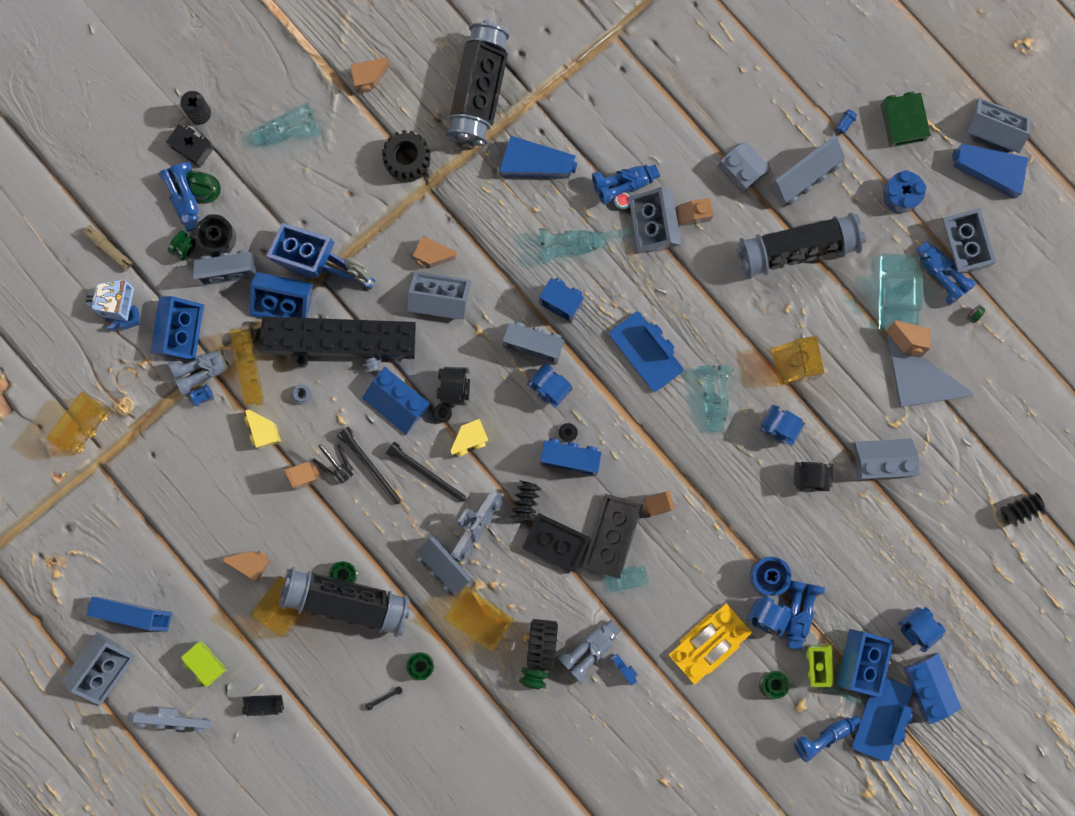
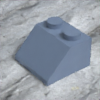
M747 142L734 148L718 165L743 194L771 170L767 163Z

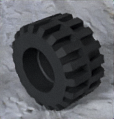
M402 130V134L394 133L395 136H390L388 142L384 143V149H382V158L386 170L392 177L395 176V179L398 181L402 179L403 182H407L408 179H411V182H413L416 177L418 179L422 178V174H426L428 171L427 167H430L431 160L426 140L422 139L420 134L415 135L414 131L407 133L406 130ZM404 148H411L418 153V156L413 163L403 165L396 161L397 153Z
M533 619L531 621L527 654L528 668L552 670L554 668L558 633L557 621Z

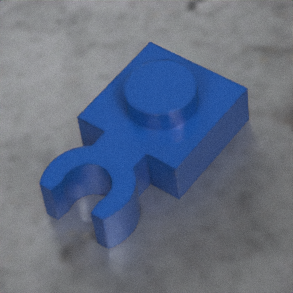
M135 305L130 306L128 321L105 318L109 323L113 322L107 326V329L111 332L116 331L119 327L122 330L141 325L139 311Z
M617 653L612 656L611 659L631 686L637 682L635 677L638 674L632 666L627 667Z

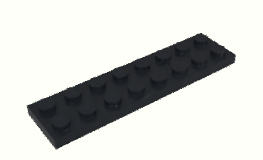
M262 316L259 352L260 354L415 359L416 322Z

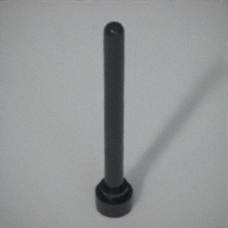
M348 426L338 433L337 437L339 440L351 447L394 504H399L401 499L353 439V431Z
M394 441L385 453L391 458L398 457L459 501L464 502L466 500V496L402 452L401 445Z

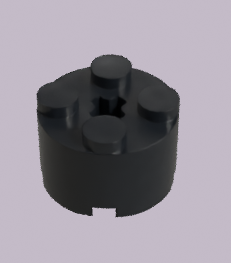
M217 214L207 215L195 226L194 238L205 253L219 257V254L230 253L236 244L235 229L223 216Z
M445 366L443 369H439L438 379L441 380V384L437 388V399H440L443 405L467 406L465 400H469L470 379H466V374H470L468 367Z
M794 462L793 485L798 490L810 491V487H815V490L830 491V488L833 487L834 464L828 463L827 467V464L820 462H801V465L799 462Z

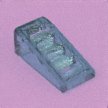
M644 565L622 571L626 581L625 586H623L620 578L617 579L619 587L615 588L613 577L606 575L610 593L649 584ZM636 571L640 572L642 582H638ZM630 572H632L634 584H630L628 575Z

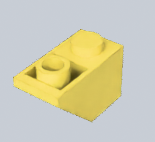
M246 410L247 416H244L246 426L251 428L252 434L249 436L253 446L256 445V448L262 449L281 443L279 432L274 422L251 410Z
M480 419L461 426L451 449L453 456L461 457L468 454L467 450L475 448V450L486 447L485 443L488 442Z

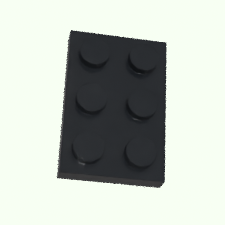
M538 513L522 548L575 573L591 537Z

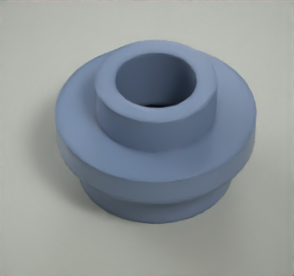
M377 358L365 359L366 363L362 364L366 371L380 368L382 361L381 359L377 360Z
M298 385L292 391V398L299 404L307 403L311 398V390L306 385ZM301 391L305 392L303 398L299 397V392Z

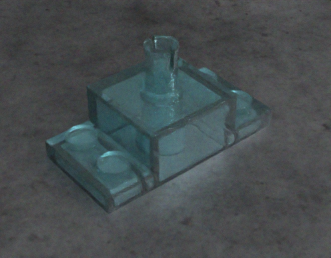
M881 254L879 330H887L894 320L918 326L919 311L923 309V271H920V256Z

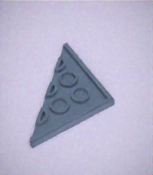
M887 335L900 407L974 396L973 392L924 357H914L903 353L893 339Z

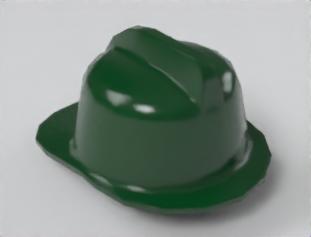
M191 170L186 174L189 188L197 202L210 203L218 198L221 186L216 177L196 170ZM176 181V185H177L178 191H179L180 194H182L181 191H180V188H179V186H178V184H177V181Z

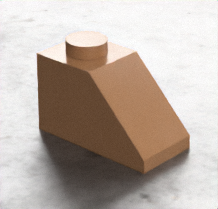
M388 57L351 64L357 92H369L378 85L390 67Z
M710 198L689 201L675 207L678 227L710 222L713 218Z
M422 236L413 254V259L417 265L423 268L426 266L432 268L455 260L458 255L456 251Z
M894 320L887 328L886 332L903 353L914 357H922L930 349L929 328Z
M310 462L285 470L292 488L296 490L319 481L317 476L320 473L316 465H312Z
M670 491L644 498L645 503H642L644 514H648L649 517L675 509Z
M260 550L258 552L250 551L228 556L223 559L225 563L254 581L260 580L271 563L267 559L268 555Z

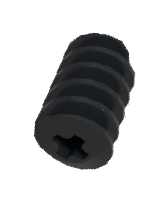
M188 91L183 94L180 104L191 122L198 125L208 122L211 117V108L202 94L197 91Z
M519 480L524 485L517 486L521 493H516L515 496L520 500L513 502L518 508H512L511 511L516 515L510 516V518L524 522L533 521L535 518L530 516V514L536 513V510L532 506L538 505L534 498H540V495L535 492L542 490V488L537 484Z
M1035 492V495L1029 494L1028 498L1022 497L1021 501L1015 500L1014 504L1008 503L1007 507L1001 506L1000 508L1005 523L1007 525L1012 523L1014 527H1018L1017 520L1021 524H1025L1024 517L1028 521H1032L1031 514L1038 518V511L1042 515L1046 514L1044 502L1037 492Z

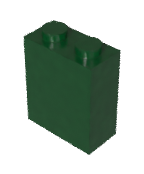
M912 91L896 97V95L885 97L880 106L890 148L923 142L931 136L921 93Z

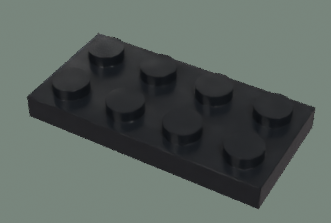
M605 494L582 568L617 579L621 578L643 507L642 504Z

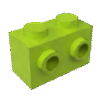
M203 641L195 644L181 657L184 661L182 663L189 672L191 670L196 675L195 679L201 686H211L228 671Z
M832 644L811 645L806 653L807 661L810 664L808 681H811V687H831L834 684Z

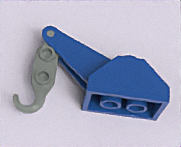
M286 223L281 224L267 254V257L274 263L308 278L319 277L321 272H325L367 289H372L376 281L368 275V271L364 270L365 266L361 262L350 257L343 260L333 254L331 250L335 242L331 238ZM328 260L341 267L347 273L325 265L326 261Z

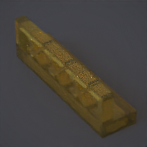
M245 326L230 329L229 332L245 405L256 403L257 406L262 405L265 399L250 328Z

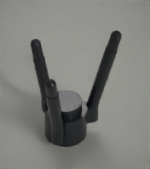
M319 444L318 447L336 468L334 470L335 473L313 458L312 461L332 476L336 482L340 481L341 484L354 475L352 473L353 468L339 444L337 448L345 466L343 464L339 466L328 451Z

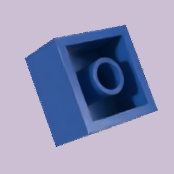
M550 278L539 297V305L572 323L583 304L584 296H582L580 290L574 287L570 289L565 286L566 283L561 279L556 278L554 280Z

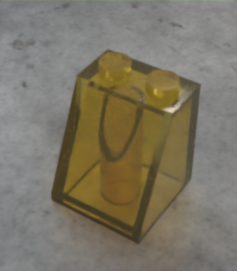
M817 336L796 339L772 349L779 386L816 380L825 374Z
M279 576L251 612L250 616L283 638L289 636L305 611L302 610L301 614H298L297 610L286 607L284 610H281V607L278 606L280 590L286 581L284 576Z

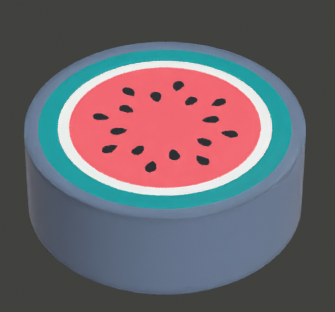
M627 191L615 197L613 200L615 207L619 210L629 209V197L632 195Z

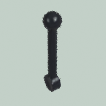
M398 686L393 692L373 703H367L365 705L366 710L370 711L373 706L395 694H401L402 688Z

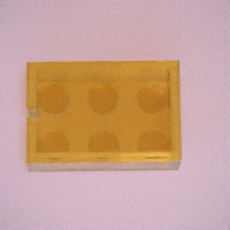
M82 391L46 439L66 453L72 455L79 454L84 450L85 442L88 438H92L96 434L98 425L108 418L110 408L94 396Z
M468 586L464 588L444 617L445 620L491 652L494 651L502 639L500 633L505 634L515 620Z

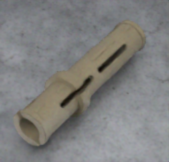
M91 225L87 226L88 230H83L82 234L94 243V247L101 249L124 271H127V267L130 268L133 265L132 261L107 241L106 236L100 235Z

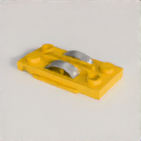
M725 603L714 614H708L680 640V644L668 655L695 685L706 674L712 673L740 647L739 644L752 632Z

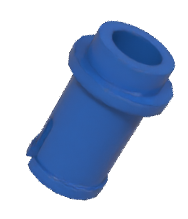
M850 109L844 111L843 117L835 127V130L845 135L852 122L856 121L857 114Z

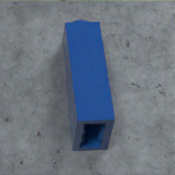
M510 136L499 174L503 177L570 178L571 172L575 173L578 162H575L576 155Z
M961 144L957 149H954L952 160H954L953 167L1012 198H1017L1022 194L1028 157Z
M92 596L88 604L87 616L146 630L168 631L172 612Z

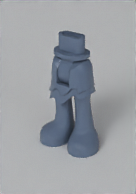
M234 347L228 350L224 348L195 357L196 360L186 364H179L176 361L169 362L168 364L175 379H178L176 380L177 386L184 396L190 392L191 387L207 378L218 376L229 367H233V363L240 360ZM196 369H204L203 371L196 373L192 376L181 378Z
M612 620L590 632L584 641L571 653H561L556 657L569 670L589 649V655L569 671L580 684L585 681V673L595 661L597 663L602 658L603 654L611 647L613 641L617 639L616 636L621 632V629Z

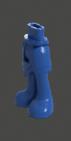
M190 162L177 164L159 172L160 179L165 182L171 194L169 199L175 208L181 224L185 225L187 232L194 230L198 219H200L197 216L199 209L195 196L192 194L186 179V174L192 170ZM175 179H176V181H177V184H178V186H179L180 191H181L182 194H180L179 191H178V188H177Z
M655 164L616 171V175L606 178L600 172L592 173L595 191L598 193L603 205L610 203L613 198L627 191H637L652 183L653 179L660 177ZM618 183L621 184V185H619V186H617V187L609 188V187L614 186V185H616V184H618Z
M928 241L916 249L921 256L920 259H923V265L928 273L935 277L946 289L948 295L945 301L949 306L977 284L975 280L965 277L962 273H958L956 264ZM948 273L957 282L959 288L946 276Z
M791 580L789 588L792 591L790 614L792 616L786 627V638H788L786 647L802 650L803 642H806L805 638L810 631L811 623L814 619L815 612L812 611L815 599L824 593L825 587L807 584L803 611L799 612L806 583Z
M858 716L851 719L846 717L844 720H839L825 728L824 731L820 732V738L814 741H810L805 736L797 738L794 748L804 762H809L824 747L830 748L835 742L850 735L861 721Z

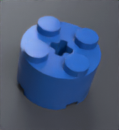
M908 170L899 172L887 182L883 189L884 203L895 213L910 212L924 199L926 185L921 177Z
M546 363L540 367L527 383L533 391L537 390V396L546 403L547 401L553 408H556L573 389L572 385L561 374L558 375L555 369Z
M771 405L760 424L759 430L766 435L776 436L775 440L783 445L786 443L792 446L796 442L805 423L786 409L785 411H779V406Z
M761 558L753 564L749 572L751 585L762 595H780L790 586L791 569L780 558ZM767 573H774L772 576L773 581L767 579Z
M765 595L762 598H756L746 620H752L751 624L766 633L771 634L774 631L777 632V637H782L792 616L790 614L791 609L785 605L778 606L774 604V600Z
M915 607L898 622V625L903 626L900 630L913 646L918 644L921 647L919 649L921 652L928 651L946 632L944 626L933 619V613L927 607L923 609Z

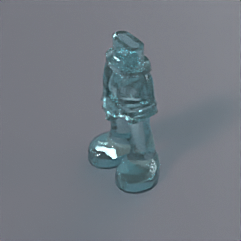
M306 102L302 104L299 110L289 115L279 116L263 126H259V130L253 131L251 134L255 145L258 146L261 144L281 143L287 141L292 136L304 132L317 137L320 135V131L314 119L310 103ZM303 119H307V120H305L304 122H301V123H299V124H297V125H294V126H292V127H290V125H289V124L294 123V122H296V121L303 120Z
M539 229V243L543 264L550 263L552 258L558 256L586 254L606 246L604 232L570 230L564 231V234H549L547 229ZM559 243H567V244L569 245V246L554 247V248L544 247V246H548V245H552V244H559Z
M698 366V372L705 378L706 393L703 392L707 422H709V431H724V422H727L726 418L729 412L728 379L734 373V366H717L719 380L718 395L715 393L716 366Z

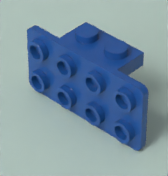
M635 312L611 330L609 335L651 390L657 392L681 374L683 367L673 355L675 353L673 350L675 348L669 339L665 340L661 335L663 334L661 328L657 324L653 325L652 322L648 323L640 312Z
M885 678L882 696H868L852 748L885 762L889 761L894 745L900 746V743H903L906 738L905 728L907 723L911 722L913 716L912 708L908 707L913 689Z

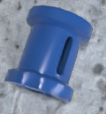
M205 384L199 390L190 391V396L196 407L209 399H215L208 384Z

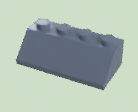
M835 135L774 181L769 190L782 207L787 204L789 206L794 204L799 199L797 196L801 193L807 194L813 189L812 185L818 182L820 184L828 177L827 174L830 171L836 172L843 166L841 163L845 156Z

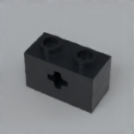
M178 124L167 139V145L201 168L213 151L210 141L202 135L200 138L194 134L195 131L189 126L185 125L183 127Z

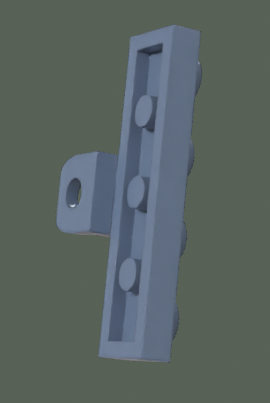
M492 489L477 514L470 509H465L458 520V525L466 531L451 553V556L461 562L470 556L472 546L480 540L484 527L490 524L493 513L500 508L503 499L502 495Z
M156 706L157 714L129 712L127 719L133 722V726L145 727L146 724H153L155 728L184 730L185 727H192L193 731L203 732L204 728L211 729L212 723L207 718L178 716V709Z

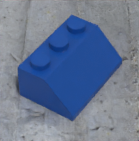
M257 272L250 287L249 315L260 318L262 316L307 318L312 300L313 283Z
M173 296L159 297L150 353L171 358L195 360L204 304Z
M386 367L372 381L362 397L363 400L406 435L431 406L428 401Z
M549 438V441H544L540 465L596 476L599 471L601 452L597 451V447L587 446L585 449L580 448L577 443L568 442L565 445L560 444V440Z
M849 629L836 686L881 697L894 640Z
M939 653L902 667L926 723L933 724L950 717L961 709Z

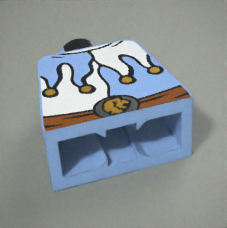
M126 280L98 284L95 295L86 296V305L92 306V310L101 317L128 321L134 287Z

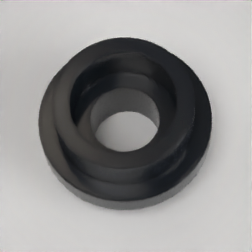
M437 405L433 410L434 419L439 423L448 422L452 417L451 408L448 405ZM441 410L446 411L444 417L439 416Z
M565 423L559 428L558 434L562 441L572 442L576 439L578 431L575 425ZM566 429L572 431L570 436L565 435L564 431Z

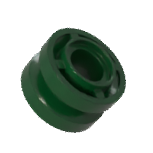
M183 230L179 231L171 240L168 253L173 256L177 254V258L184 261L195 248V238L193 236L188 237V233Z
M340 561L330 568L329 577L339 579V572L345 569L348 572V578L345 581L355 583L357 580V570L349 562Z
M424 652L413 654L406 664L408 675L419 681L430 677L435 667L432 657ZM417 661L425 663L426 669L423 672L416 670L415 664Z
M528 666L527 668L522 667L521 672L524 674V677H520L519 683L533 689H545L546 683L543 682V679H547L549 673L541 669H531Z
M779 671L764 674L759 682L761 693L768 699H780L788 693L790 688L787 676ZM772 680L778 683L776 691L771 688Z

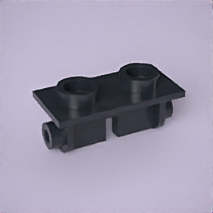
M282 695L242 697L244 707H242L243 715L257 716L261 714V710H264V715H279V713H283L284 703Z

